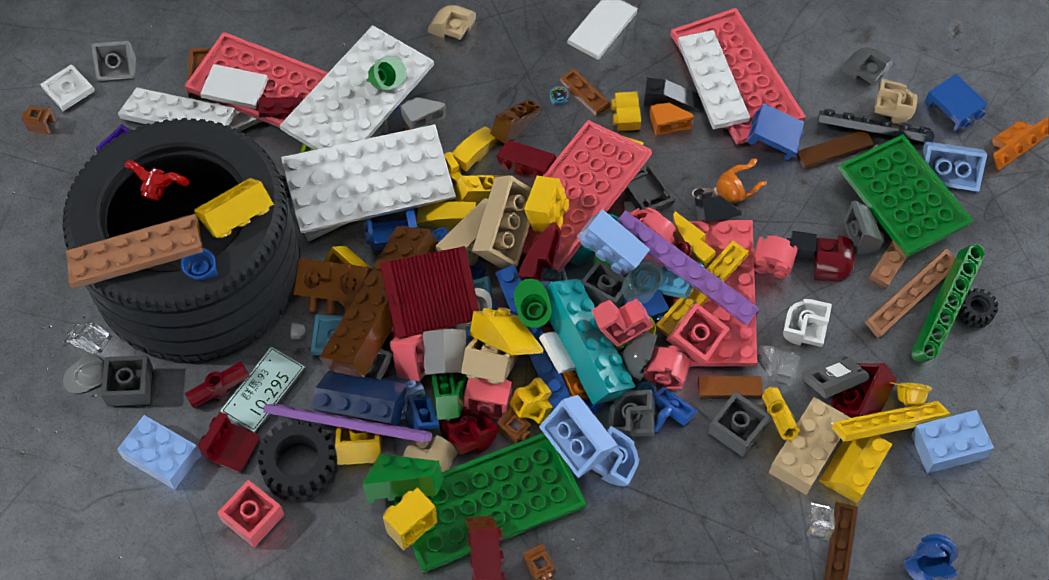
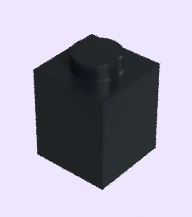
M792 231L791 238H787V240L790 241V246L794 248L795 245L798 249L795 259L812 261L816 249L817 234Z

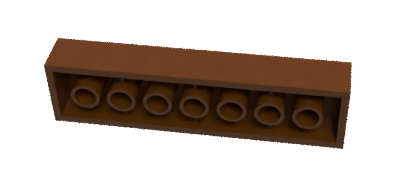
M396 227L319 357L331 372L365 377L393 328L379 263L435 252L438 242L429 229Z

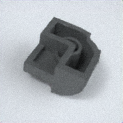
M861 48L851 55L840 70L854 79L860 76L869 83L874 84L879 77L882 78L892 67L893 59L878 50Z
M643 332L631 339L625 346L621 356L636 387L644 376L642 370L646 367L647 362L650 361L657 335Z
M652 390L625 392L623 396L610 406L609 427L616 428L631 440H635V437L655 436L656 406Z

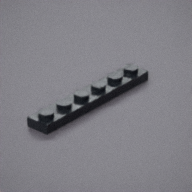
M832 109L820 110L818 115V122L896 137L904 134L907 139L933 143L935 137L933 131L928 127L920 126L918 129L913 128L912 125L907 123H900V125L892 124V121L886 119L875 121L874 118L869 116L859 118L854 117V114L848 112L838 114Z

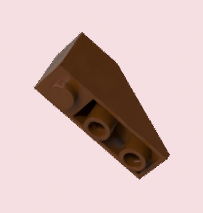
M527 99L496 115L490 134L506 143L508 140L516 138L543 108L538 106L536 102Z

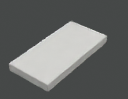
M601 0L570 36L568 44L599 60L636 15L637 8L622 0Z

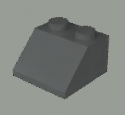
M852 201L844 220V225L849 238L854 242L855 254L862 255L878 252L884 242V236L881 231L879 232L876 217L872 214L871 208L857 201Z

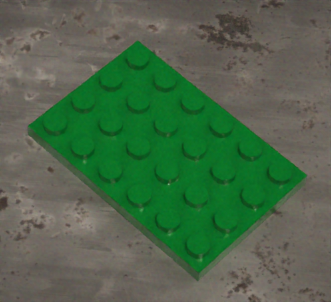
M904 134L839 165L838 170L866 206L871 208L873 215L906 257L971 226L973 223V219Z

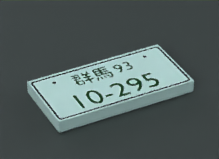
M271 347L249 374L250 377L244 380L220 412L227 414L230 420L248 431L257 433L271 415L263 413L264 405L280 404L305 372V366Z

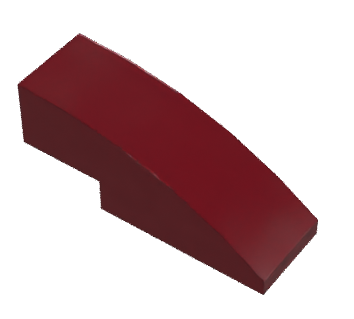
M552 222L529 249L518 274L521 281L535 279L541 282L544 268L553 267L562 233L557 223Z

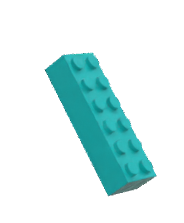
M580 279L551 282L545 287L552 308L549 320L576 366L574 369L592 405L617 400L623 396V393L634 389L636 386L632 377L628 373L613 342L598 327L592 312L594 304L590 300Z

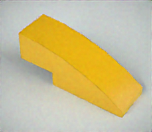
M485 126L477 130L452 152L459 168L467 172L475 162L479 163L499 139L490 134L491 129Z
M443 202L418 207L417 226L453 229L476 207V202Z
M677 212L673 213V225L676 228L675 231L679 241L688 242L692 246L690 258L694 261L702 262L704 268L707 269L715 260V250L706 244V234Z

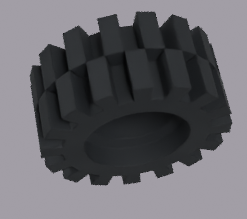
M974 288L973 291L970 289L959 310V318L963 316L962 321L964 323L968 321L967 325L970 327L972 324H974V328H978L979 325L981 328L985 327L986 324L989 325L998 312V301L994 302L996 297H990L991 292L989 291L987 294L984 293L985 289L981 288L980 292H978V288ZM970 304H980L984 307L985 312L978 313L974 311Z

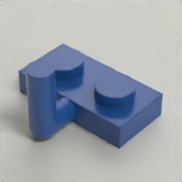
M662 387L654 394L655 404L662 409L655 420V432L660 431L669 415L684 426L695 417L697 410L666 387Z

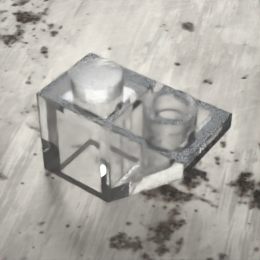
M86 322L71 326L65 341L91 354L102 353L113 336L95 322Z
M759 345L757 360L770 380L792 387L801 356L795 355L790 351L777 350L772 346Z

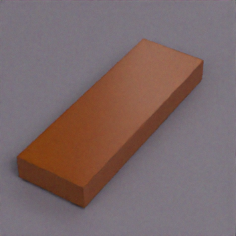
M575 69L560 77V82L595 116L610 108L611 103Z
M761 376L698 377L699 399L731 398L735 391L744 398H762L763 395Z

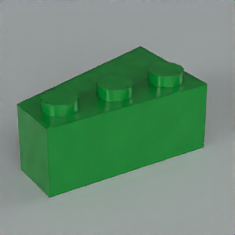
M431 374L437 420H450L460 416L465 404L464 394L469 379L467 374Z
M379 454L362 486L368 503H375V499L388 498V501L396 500V497L404 496L409 491L413 492L417 487L427 497L437 495L444 482V476L439 461Z

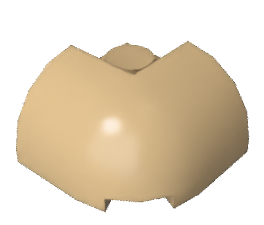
M456 5L445 6L436 13L428 27V33L442 38L449 35L461 40L465 31H469L474 23L476 13Z
M882 79L875 101L874 112L883 116H891L893 123L906 122L912 118L916 111L917 94L909 91L907 85Z
M437 435L436 438L432 436L431 441L428 442L413 440L411 445L407 446L403 457L439 461L442 472L450 469L457 455V450L450 442Z

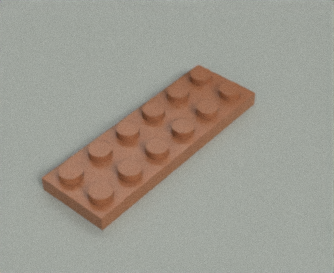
M190 215L67 250L69 285L72 289L203 252L196 215Z

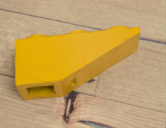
M510 175L461 176L454 186L456 202H476V205H478L484 198H489L495 177Z

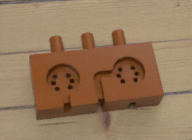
M299 258L294 295L310 297L308 311L316 312L318 298L327 299L326 314H334L335 300L345 302V314L372 268Z

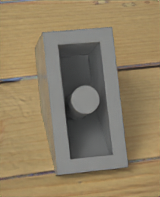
M417 97L401 105L402 118L410 129L429 126L446 117V105L442 102Z

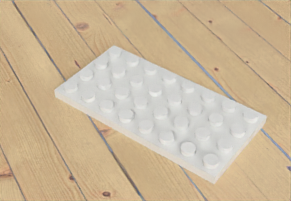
M372 26L280 124V129L314 150L369 139L434 66V60ZM389 56L399 58L406 69V79L402 85L390 90L376 89L370 82H366V79L369 78L368 71L375 62Z
M435 125L281 157L300 234L456 198Z

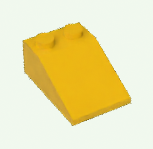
M483 308V311L473 312L469 336L510 355L543 353L542 346L526 325L521 322L519 316L510 313V309L498 308V310Z
M337 426L335 446L338 465L375 463L378 455L382 454V434Z

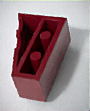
M508 140L496 154L502 170L533 186L536 176H543L557 159L555 154L512 140Z
M492 515L465 518L469 531V539L467 540L468 547L470 546L472 580H505V573L501 572L500 565L504 564L503 550H499V542L503 541L502 529L497 527Z

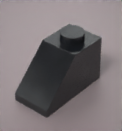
M705 192L701 194V197L695 198L698 221L708 223L742 215L738 208L722 196L714 195L713 192Z

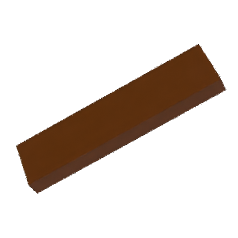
M861 130L801 149L796 156L805 170L873 148L874 143L867 131Z
M840 502L835 503L824 580H848L858 506Z

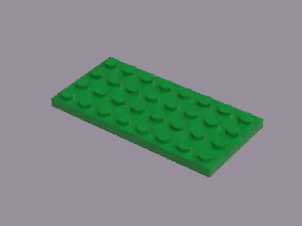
M541 433L442 472L444 482L437 495L427 496L436 508L437 523L412 543L411 546L422 573L470 555V546L468 547L467 540L469 539V531L465 518L492 515L497 527L502 529L504 541L586 508V502L568 464L546 435ZM403 496L396 497V500H393L395 506L402 501Z

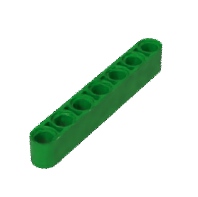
M974 243L958 252L912 348L911 355L917 363L927 362L937 358L983 261L985 252L981 245Z

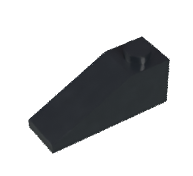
M647 77L644 106L651 107L656 104L671 103L685 111L700 112L701 99L698 93L666 79Z

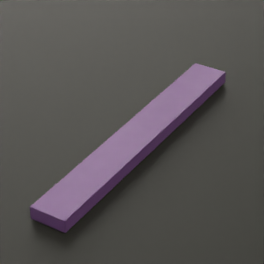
M275 403L264 405L263 413L420 442L431 441L432 433L428 431Z

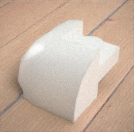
M803 299V301L790 306L786 316L783 336L789 342L799 346L801 343L822 347L832 304L812 299Z

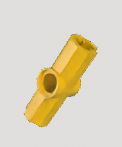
M778 387L765 389L762 398L783 440L797 438L800 430Z

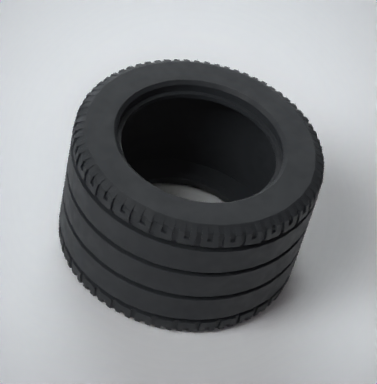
M175 118L170 121L165 119L163 122L156 121L154 124L147 123L144 127H136V130L132 131L131 129L127 131V134H121L119 138L112 139L111 143L104 145L102 150L99 149L96 152L97 154L90 158L89 162L86 161L84 169L79 171V175L74 179L75 183H72L70 186L71 191L67 193L68 199L65 200V207H63L62 223L67 250L162 224L177 217L195 213L194 210L249 178L262 182L274 205L268 207L269 211L265 214L255 215L250 218L251 221L248 224L239 227L232 241L214 256L217 275L197 280L187 276L182 269L159 271L145 268L85 285L107 325L121 340L131 347L133 346L134 349L141 350L152 357L166 358L169 361L176 359V361L182 362V360H185L186 362H191V360H209L210 357L218 358L219 355L225 356L230 351L233 353L238 348H244L245 344H251L252 340L259 339L261 334H265L267 329H271L274 325L273 323L280 319L279 316L284 314L285 308L289 306V301H292L300 258L299 243L283 180L273 160L256 141L254 142L251 137H247L243 132L240 133L238 129H231L230 126H224L219 122L214 123L211 120L207 122L205 119L196 120V118H191L187 120V118H182L178 120ZM134 161L150 172L154 168L164 171V174L169 172L179 174L189 180V185L183 187L177 182L171 183L164 188L162 197H159L158 201L141 196L142 191H140L143 183L135 172L126 168L125 162Z

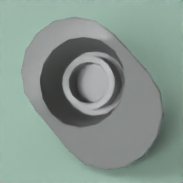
M93 354L81 357L77 363L69 367L63 377L64 387L72 393L80 394L101 385L105 357Z

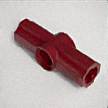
M242 361L221 373L218 371L209 373L205 378V382L187 391L185 395L193 409L214 397L223 398L227 396L231 387L249 378L250 375Z

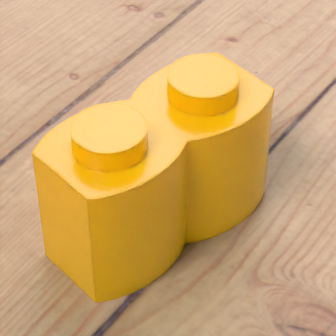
M615 93L614 99H611V109L615 110L616 113L613 114V125H617L618 131L641 130L638 93Z

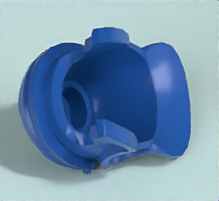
M942 534L923 536L921 538L922 542L919 543L913 555L904 560L905 569L914 580H933V578L940 577L951 579L958 575L957 570L951 566L958 557L956 545L951 538Z

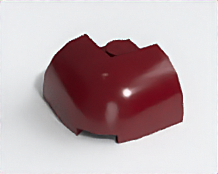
M838 235L837 239L816 238L814 280L838 282L853 273L855 249L854 242L850 238Z
M463 407L458 418L439 420V427L443 438L450 442L460 455L474 449L477 453L482 452L492 444L498 432V427L482 410L477 412L466 410Z

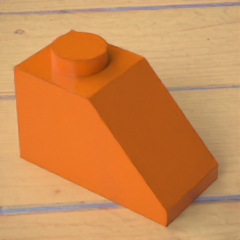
M671 103L651 106L649 119L655 135H661L692 128L694 116L692 113Z

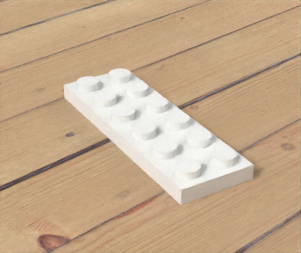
M714 30L678 37L679 47L713 130L749 122V113Z
M136 88L118 112L120 119L143 124H154L156 121L163 122L165 119L170 121L175 118L178 120L182 118H187V120L196 118V120L205 119L207 122L209 120L214 121V123L219 122L224 126H229L237 114L236 109L232 107L142 88Z

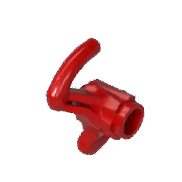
M134 161L125 162L126 168L135 172L143 183L140 191H142L141 196L158 201L159 197H162L164 188L171 183L177 182L183 187L189 185V180L173 172L164 174V171L154 168L150 172Z

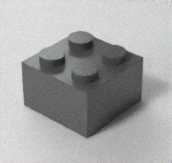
M600 260L595 263L581 280L590 300L594 304V308L609 299L618 308L627 296L633 279L626 275L617 274L610 266Z
M148 355L105 357L101 397L107 406L150 405L153 365Z
M735 391L711 421L708 433L744 457L767 427L771 416Z

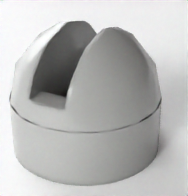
M292 323L291 339L303 338L306 334L305 326L301 323Z

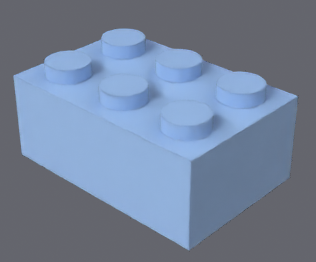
M603 209L590 218L576 236L580 239V243L583 246L591 248L596 252L595 255L600 260L609 263L614 272L622 275L635 269L650 250Z
M977 410L919 424L911 434L927 474L986 459L994 449Z
M143 415L117 449L124 460L174 490L201 456L195 444Z

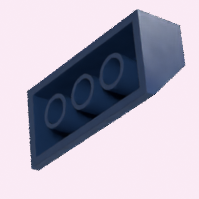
M328 370L315 387L311 409L318 412L399 426L408 384L369 377H356Z

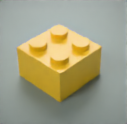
M536 176L524 208L534 232L542 233L552 222H555L561 228L564 212L569 207V199L566 197L565 189L558 178Z
M418 487L413 492H407L402 497L400 503L396 506L392 505L385 511L383 520L386 532L404 551L437 523L434 504Z

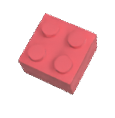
M695 303L687 309L666 340L673 346L680 348L682 353L700 365L708 360L730 328L699 304Z
M481 377L479 379L469 378L464 394L466 410L477 412L482 410L490 419L499 420L510 409L512 381L505 379L500 384L488 382V379Z
M249 480L217 512L225 525L254 548L284 516L281 505Z

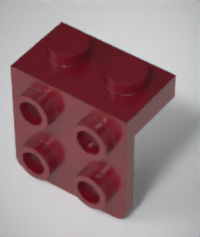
M219 412L217 417L211 420L207 434L201 437L198 449L204 459L241 473L260 442V437L256 433L232 424L227 414Z

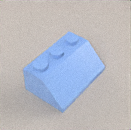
M932 142L924 143L922 158L946 187L979 192L987 153L984 150Z
M579 395L563 399L539 426L578 478L606 459L617 447L616 442Z

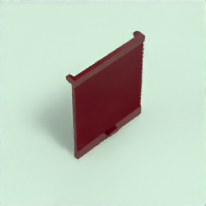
M465 246L379 263L396 338L472 322L473 312L479 311Z

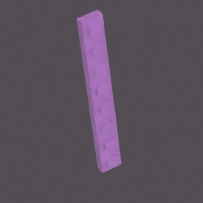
M626 210L618 219V223L650 249L647 253L745 326L749 324L759 310V307Z

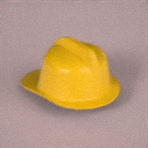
M890 382L891 384H896L898 400L904 403L906 407L924 404L929 391L932 390V387L924 384H897Z

